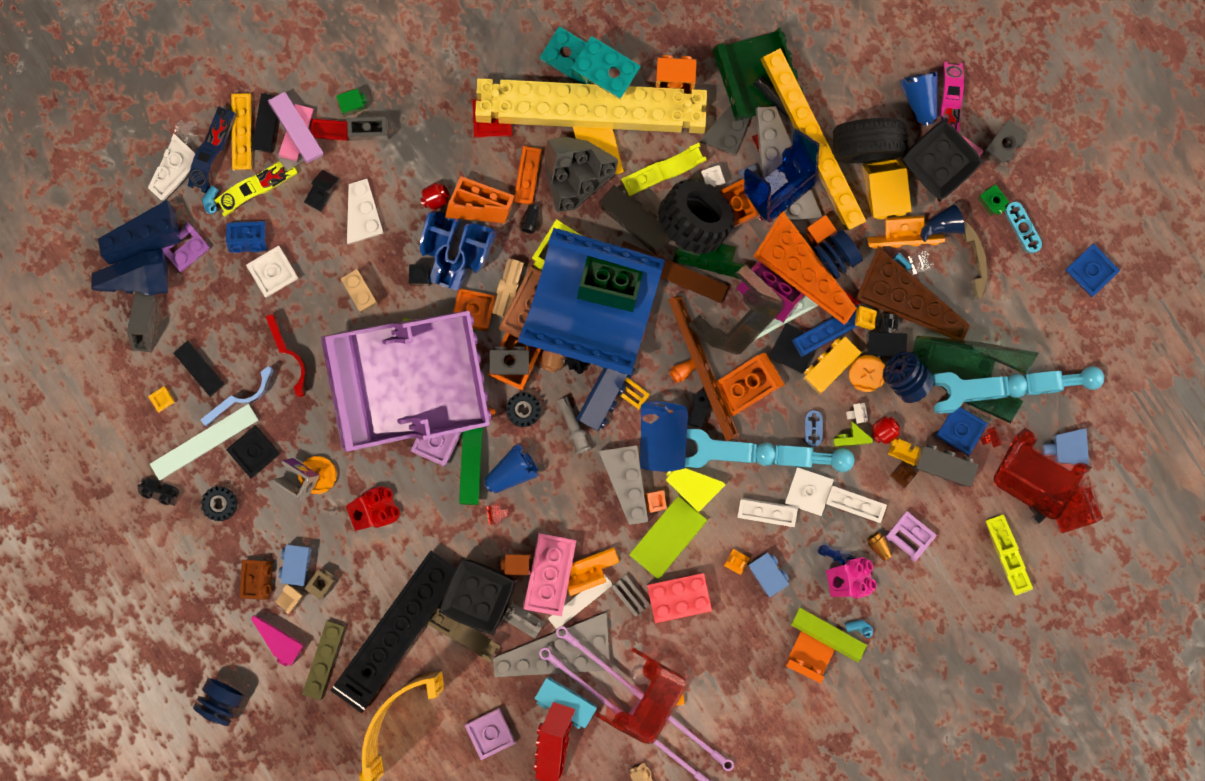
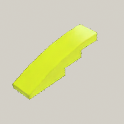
M1004 514L987 520L988 531L1014 596L1033 590V586L1026 573V567L1019 554V548Z

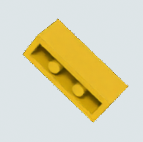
M838 337L831 344L833 349L829 353L824 351L817 358L820 362L815 367L811 364L804 371L806 376L803 379L818 394H821L861 354L846 337L842 340Z

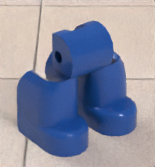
M439 211L429 212L420 239V252L422 256L429 255L435 257L429 282L459 291L467 268L474 270V273L479 272L483 268L491 245L495 241L497 231L480 224L467 223L458 248V255L454 260L449 258V253L461 219L445 218L446 213Z

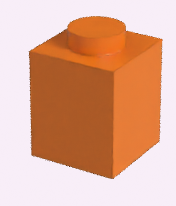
M825 215L805 230L807 232L805 236L811 244L815 243L817 245L837 230Z

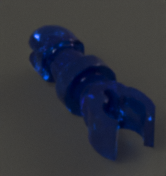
M821 545L818 549L820 555L831 557L835 562L838 560L843 565H846L847 560L856 559L854 555L841 554L840 551H833L825 545Z

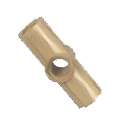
M508 259L503 278L500 279L497 288V298L492 314L503 318L506 315L520 284L518 282L524 263Z

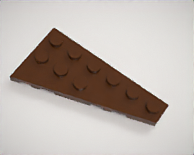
M879 246L877 247L856 300L963 343L970 324Z

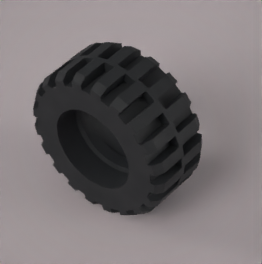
M695 179L682 180L676 183L660 203L658 215L663 231L668 234L667 237L670 240L676 242L677 246H682L688 252L693 251L696 254L702 252V254L715 251L734 228L735 218L733 208L728 204V199L721 195L722 192L714 189V186L711 184H705L704 181H696Z

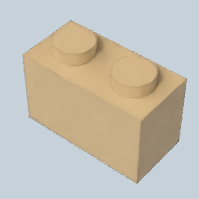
M357 269L341 278L345 288L362 314L378 305V302Z

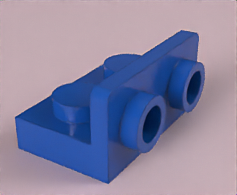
M265 221L227 223L226 245L229 252L241 253L267 250Z

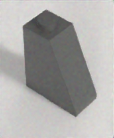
M135 292L127 328L132 351L151 352L157 308L155 295L149 296L143 295L142 292Z

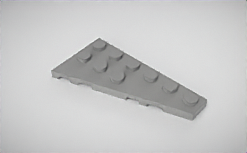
M776 106L757 107L756 120L762 187L771 208V212L765 214V222H775L783 211L790 221L822 218Z
M607 612L567 628L568 632L579 640L582 646L610 667ZM563 629L561 631H558L559 635L563 636L565 635L566 631ZM556 633L493 658L494 677L565 673L548 660L541 659L539 651L544 647L549 648L551 654L558 658L573 673L606 671L580 649L572 646L564 638H559ZM543 650L541 655L543 657H547L549 655V652L547 650Z

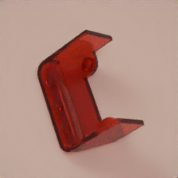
M632 648V652L647 660L643 666V675L652 681L633 715L623 711L617 713L614 719L596 712L595 716L644 744H652L658 738L683 694L687 681L683 675L648 654Z

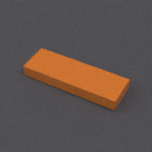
M523 146L513 203L533 204L542 149Z

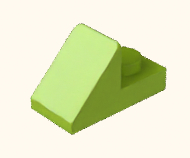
M850 422L851 437H848V434L837 435V439H832L833 447L873 443V439L853 422Z

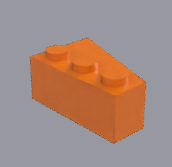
M460 176L448 203L445 218L506 223L512 208L514 195Z

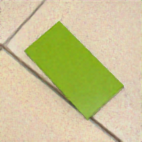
M677 496L629 556L659 580L708 520Z

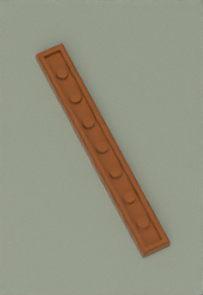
M682 296L672 297L668 301L726 441L738 438V432Z

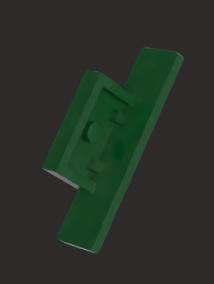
M723 243L715 251L702 254V252L696 254L693 251L688 252L677 247L673 259L674 262L682 265H689L742 280L751 268L744 264L732 262L736 247Z

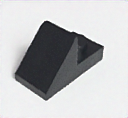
M322 170L312 181L311 184L313 186L304 203L322 212L339 178Z

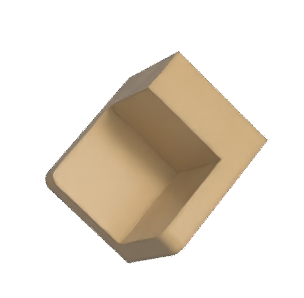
M286 584L282 590L283 592L276 600V604L286 610L287 614H291L304 597V594L292 585Z

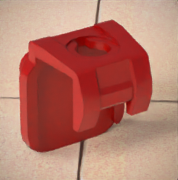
M380 486L368 490L361 497L345 506L355 531L372 526L380 528L397 521L400 511L393 502L391 489Z

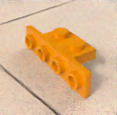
M921 215L885 218V236L866 237V242L873 249H877L878 246L880 248L883 246L898 248L902 245L920 246L925 243L938 245L941 242H945V237L943 234L930 235L927 241L924 242L920 237L921 229L924 226V216Z
M614 548L572 563L568 583L570 596L606 583L602 569L619 563Z

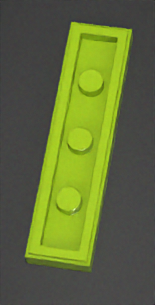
M802 608L797 610L791 626L857 663L861 660L867 647L866 644Z

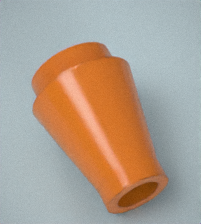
M691 358L671 367L669 375L676 384L682 383L696 369L693 359Z

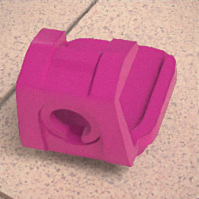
M861 557L846 561V565L826 570L830 596H852L856 599L871 595L877 588L876 581L871 578L870 573L873 570L872 562ZM836 577L844 579L841 587H838Z

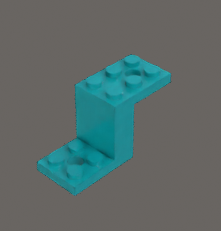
M560 26L539 57V60L579 84L593 83L620 100L641 68L639 64L593 36L586 43ZM568 48L571 51L570 56L562 57L560 55L561 49ZM617 68L620 75L612 78L609 76V70Z

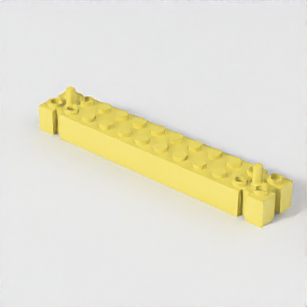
M477 79L475 117L476 122L491 123L492 118L499 119V123L679 133H681L682 128H689V133L704 134L706 127L707 90L692 89L691 94H684V89L629 86L620 100L595 84L500 80V84H493V79Z

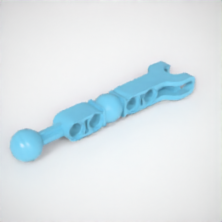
M1095 366L1086 367L1082 370L1081 374L1062 375V371L1026 374L1025 376L1013 374L1009 377L962 380L952 372L934 374L933 386L944 387L948 392V399L938 402L933 408L936 414L953 413L963 402L999 399L1008 396L1019 398L1024 395L1057 393L1064 391L1066 386L1082 385L1086 389L1096 390L1103 385L1104 374L1102 370Z
M687 429V439L694 440L698 445L697 454L693 457H685V467L701 468L710 460L744 463L757 462L761 466L774 464L812 468V464L832 465L838 472H847L852 469L855 463L853 453L845 448H839L830 454L813 452V448L781 445H776L775 447L768 442H762L757 445L755 443L718 441L709 438L708 434L703 430Z

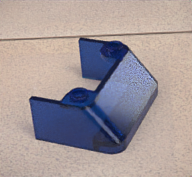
M797 129L793 131V145L787 147L782 153V164L764 179L748 168L745 170L744 193L759 215L767 222H772L783 211L812 189L817 181L820 143Z

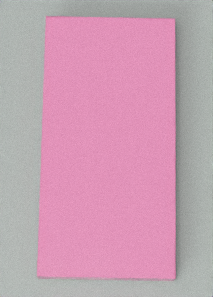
M538 533L524 610L562 617L576 540Z

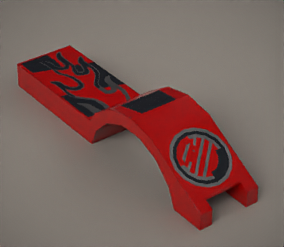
M268 315L266 320L279 353L293 356L301 367L300 379L293 387L296 396L301 398L304 396L307 380L306 364L299 355L288 349L275 315Z

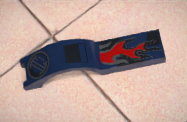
M218 106L205 141L200 145L193 158L188 187L193 188V186L201 188V192H207L210 185V168L219 152L224 150L237 113Z

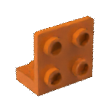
M801 631L784 665L818 683H822L824 679L823 674L835 650Z

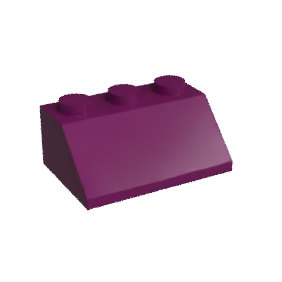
M760 261L747 272L737 288L744 297L751 299L759 308L765 309L776 320H780L783 323L805 296Z

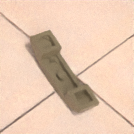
M966 222L964 223L965 234H962L964 244L972 243L978 279L972 280L971 283L974 298L977 300L983 296L985 290L987 263L979 237Z

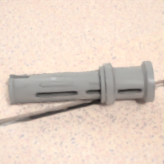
M569 397L558 400L557 403L570 432L569 439L572 440L576 449L575 454L579 455L591 450L592 448L588 446L584 436L586 433L581 430Z

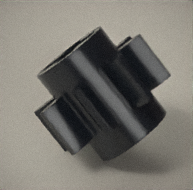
M881 313L880 318H876L875 328H879V333H893V329H898L899 320H894V314Z

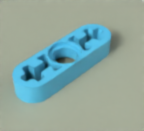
M1018 202L1010 203L1005 210L1008 221L1024 250L1030 254L1036 253L1042 247L1040 237L1023 206ZM1011 206H1013L1014 209L1018 208V217L1020 218L1021 216H1023L1024 219H1020L1015 223L1014 220H1016L1017 217L1015 214H1010V211L1012 210ZM1020 223L1028 225L1027 233L1019 231L1018 225ZM1030 233H1032L1033 235L1030 236V239H1031L1032 242H1034V241L1037 242V245H1035V248H1036V249H1034L1033 247L1029 248V247H1028V244H1030L1029 239L1026 238V239L1024 240L1023 237H1025V236L1029 235Z

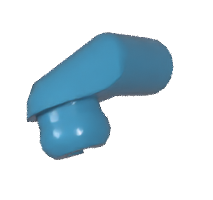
M212 185L202 198L204 210L208 214H214L217 210L214 198L219 190Z

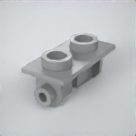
M513 602L502 618L534 639L545 623Z

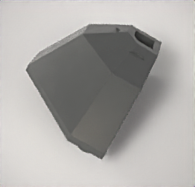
M569 137L548 139L545 150L546 177L557 213L575 210L615 175L618 159L585 140Z

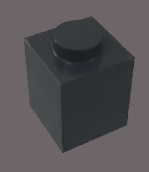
M409 264V285L430 286V266Z

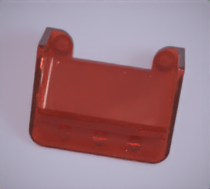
M1024 428L1014 437L994 475V483L998 488L1050 519H1058L1077 493L1092 467L1080 462L1075 464L1071 471L1034 450L1036 437L1032 431Z

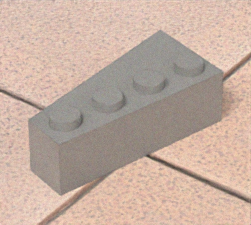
M637 446L599 451L628 524L648 522Z

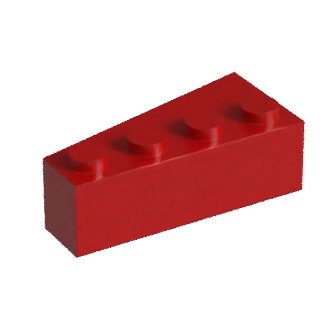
M553 702L544 723L539 724L537 730L539 736L536 741L538 748L535 753L536 761L533 768L536 771L535 779L540 781H560L566 761V750L570 739L568 736L572 728L573 722H571V719L575 713L574 708Z

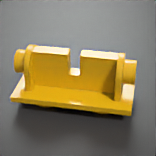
M898 438L891 442L888 455L914 466L920 447L914 446L913 450L909 449L911 444Z

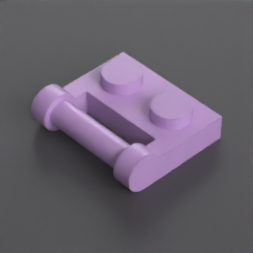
M905 511L887 533L885 539L891 540L911 556L910 559L916 562L937 535L909 512ZM901 531L916 543L919 548L915 551L895 534Z

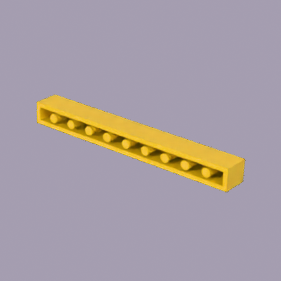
M781 48L764 56L760 60L845 230H850L864 223L866 219Z

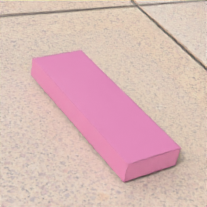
M295 104L294 107L309 128L314 110ZM286 132L279 151V157L298 162L300 153Z

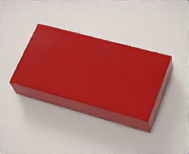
M311 118L310 132L314 139L348 141L347 121Z

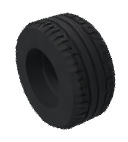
M895 118L861 119L837 125L833 131L835 158L843 163H873L903 157L908 150L906 125L902 120Z

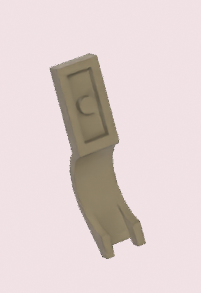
M439 607L436 609L426 624L468 647L486 661L492 662V655L496 649L501 647L499 644L476 629L456 622L439 613Z

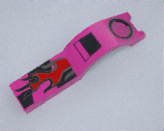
M944 61V93L940 108V122L945 118L946 122L959 132L964 90L963 63L953 65Z

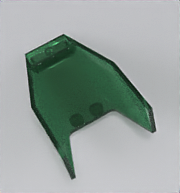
M920 335L916 337L912 352L933 375L952 372L962 380L991 378L995 362L1026 375L1039 354L1037 352L983 342ZM1008 396L1006 398L964 403L1011 424L1023 401L1019 398Z

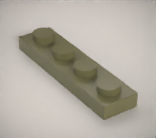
M326 621L302 695L317 700L322 699L345 626Z

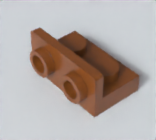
M242 560L240 598L270 599L271 575L273 571L272 561Z

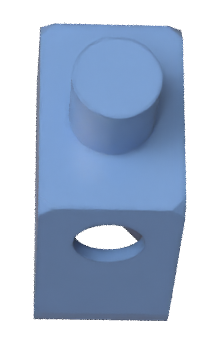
M1086 429L1052 436L1053 443L1043 444L1042 446L1043 455H1054V463L1080 466L1089 465Z

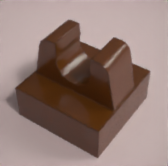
M901 461L890 474V477L903 488H906L917 473L905 462Z

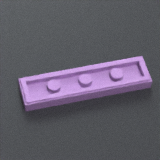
M286 92L268 100L269 105L306 164L323 156V151Z

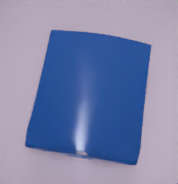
M660 401L644 402L641 405L640 468L659 472L685 469L688 412L685 406ZM655 404H664L666 406H657ZM667 410H673V413L670 414ZM656 414L659 418L650 424L644 421L642 416Z

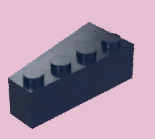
M168 200L98 238L100 255L109 265L126 260L142 252L159 250L181 243L175 209Z

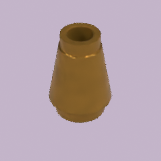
M877 531L867 538L868 546L883 561H886L893 555L884 534Z

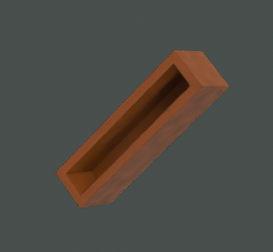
M505 554V558L501 559V570H505V574L529 575L531 573V554Z

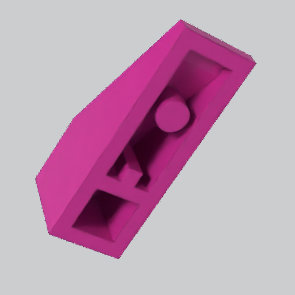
M257 615L252 616V622L272 654L278 658L277 662L286 667L287 665H293L305 644Z

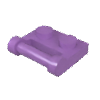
M189 222L179 231L181 240L190 233L193 237L174 253L169 250L174 245L162 248L165 255L181 273L211 249Z

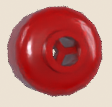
M435 182L422 190V198L420 200L425 208L429 207L435 211L448 203L450 193L444 184Z
M884 416L872 425L874 433L871 435L877 443L882 442L888 445L900 435L899 430L901 427L892 416L890 418Z

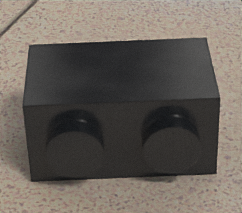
M868 332L866 334V355H873L882 360V357H890L891 359L899 353L907 352V334Z

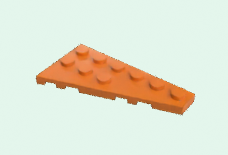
M783 211L753 257L845 325L857 309Z

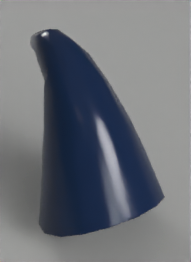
M953 204L926 222L920 233V237L924 242L927 241L930 235L965 234L963 216L956 205Z

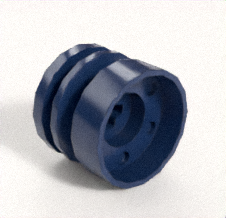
M841 228L829 236L832 245L823 240L821 241V246L817 244L813 247V251L835 280L840 277V273H846L844 263L853 268L863 261L856 245Z
M902 352L895 355L887 362L883 369L882 377L885 383L905 403L920 401L931 391L934 385L933 374L912 352Z
M208 678L202 688L203 692L208 695V698L198 696L197 700L202 704L195 703L193 709L203 718L213 723L229 726L231 720L228 717L233 718L235 715L229 709V706L238 708L244 695L223 682Z

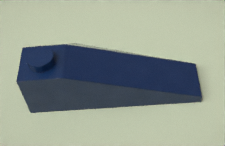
M163 249L142 252L92 273V290L106 292L121 290L127 294L142 292L143 295L149 296L168 293V263Z

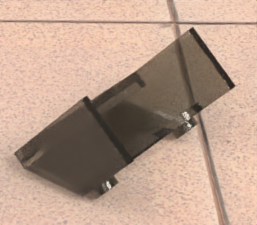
M747 265L742 267L735 275L749 287L744 293L743 300L751 310L728 334H725L721 329L713 328L700 315L689 324L710 346L734 355L741 354L784 308L782 298Z

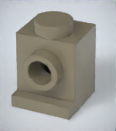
M326 569L323 571L317 570L304 589L319 600H322L335 582L332 579L334 575ZM320 579H323L325 581V585L323 587H321L318 583Z

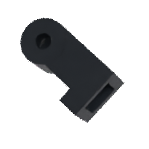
M699 391L694 395V406L691 416L688 415V425L702 428L710 403L705 391Z

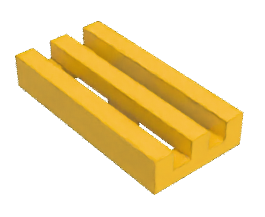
M627 378L626 382L644 394V397L641 398L628 387L625 388V391L639 400V404L625 394H622L621 397L639 410L650 394Z

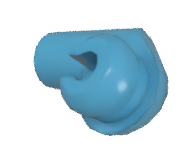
M862 619L845 623L847 632L857 630L865 638H870L873 635L872 626Z

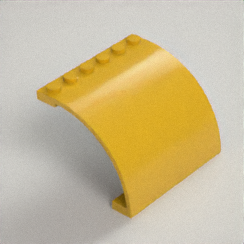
M442 670L431 672L412 680L392 695L379 708L364 738L362 770L359 772L360 781H379L384 775L382 755L378 756L377 746L380 727L389 707L399 695L422 684H427L428 699L437 698L444 690Z

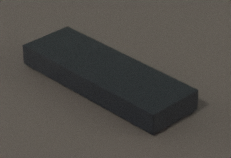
M261 93L252 144L253 151L272 152L277 116L269 105L268 100L276 97L275 95Z
M189 341L173 352L209 397H212L225 386L224 382Z

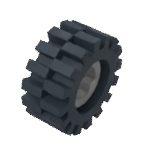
M520 392L508 400L506 414L514 425L529 427L536 423L540 417L541 408L535 396L526 392ZM522 404L525 407H529V412L526 415L518 412V408Z
M212 487L202 496L201 510L204 511L203 514L210 520H228L237 510L236 504L238 502L236 501V496L226 487ZM218 498L224 501L222 509L215 508V500Z

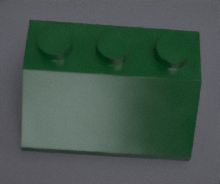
M587 255L577 299L634 312L643 272Z

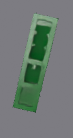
M483 427L463 431L459 505H479Z

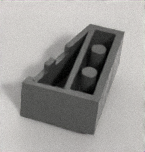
M931 444L920 446L913 466L914 469L943 478V480L958 483L962 487H972L979 466L974 463V459L965 456L962 459L955 457L956 453L945 450L943 453L937 450V446Z

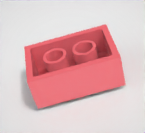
M704 573L647 584L655 623L712 611Z

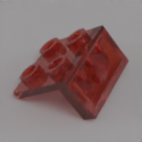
M1090 483L1048 498L1061 533L1088 526L1103 519Z

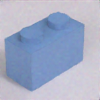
M288 544L285 548H282L281 559L284 562L283 567L279 568L278 579H281V583L306 586L311 547Z
M766 552L749 563L748 567L770 598L789 585L787 582L789 577L784 570L780 571L776 565L779 562L773 553L769 555Z

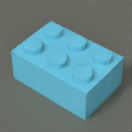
M549 676L546 677L534 698L537 700L536 704L544 709L550 708L553 702L574 708L575 713L571 722L578 729L581 726L586 728L597 709L596 704Z

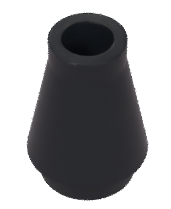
M528 204V208L519 223L522 232L534 234L535 230H537L539 211L537 205Z

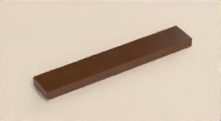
M623 241L622 248L665 260L660 276L661 279L721 304L728 288L727 285Z

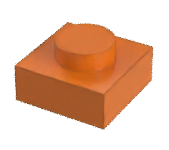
M664 490L644 493L647 512L651 513L667 509Z

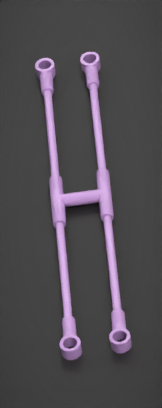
M560 626L557 628L556 634L559 638H564L572 646L580 649L639 698V701L628 714L618 706L615 707L566 668L558 658L551 654L549 648L544 647L540 649L539 655L541 659L548 660L555 667L564 671L613 710L612 712L638 733L643 734L693 774L694 778L698 781L714 780H709L699 771H695L634 720L645 704L655 712H659L709 752L711 757L717 760L724 770L731 771L734 768V763L731 759H726L719 752L711 749L661 709V706L635 685H631L582 646L579 640L568 632L566 627ZM564 629L566 633L561 636L558 631ZM543 650H547L549 652V655L547 657H543L541 655ZM731 762V767L726 768L724 764Z

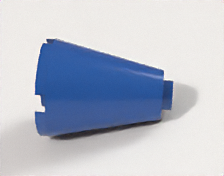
M937 71L929 72L927 75L923 73L899 80L918 123H922L923 126L933 124V120L937 119Z
M516 444L485 477L486 482L484 484L489 492L499 493L539 476V473H536L538 468L528 453L524 454L521 451L524 449L521 445Z

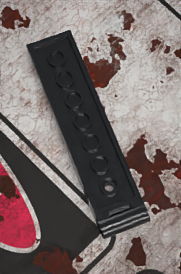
M430 550L330 691L362 714L443 601L456 568ZM367 668L371 670L369 676L365 674Z

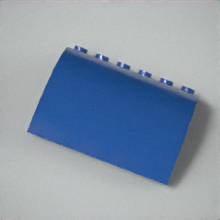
M553 228L541 276L518 342L543 349L544 351L557 353L564 357L574 358L585 363L618 371L622 374L631 375L665 260ZM587 255L643 272L634 312L577 299Z

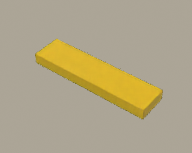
M231 94V111L237 113L232 127V170H252L251 94Z

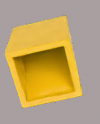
M900 158L862 164L870 213L873 218L885 219L890 215L904 216L907 212H912L907 168Z

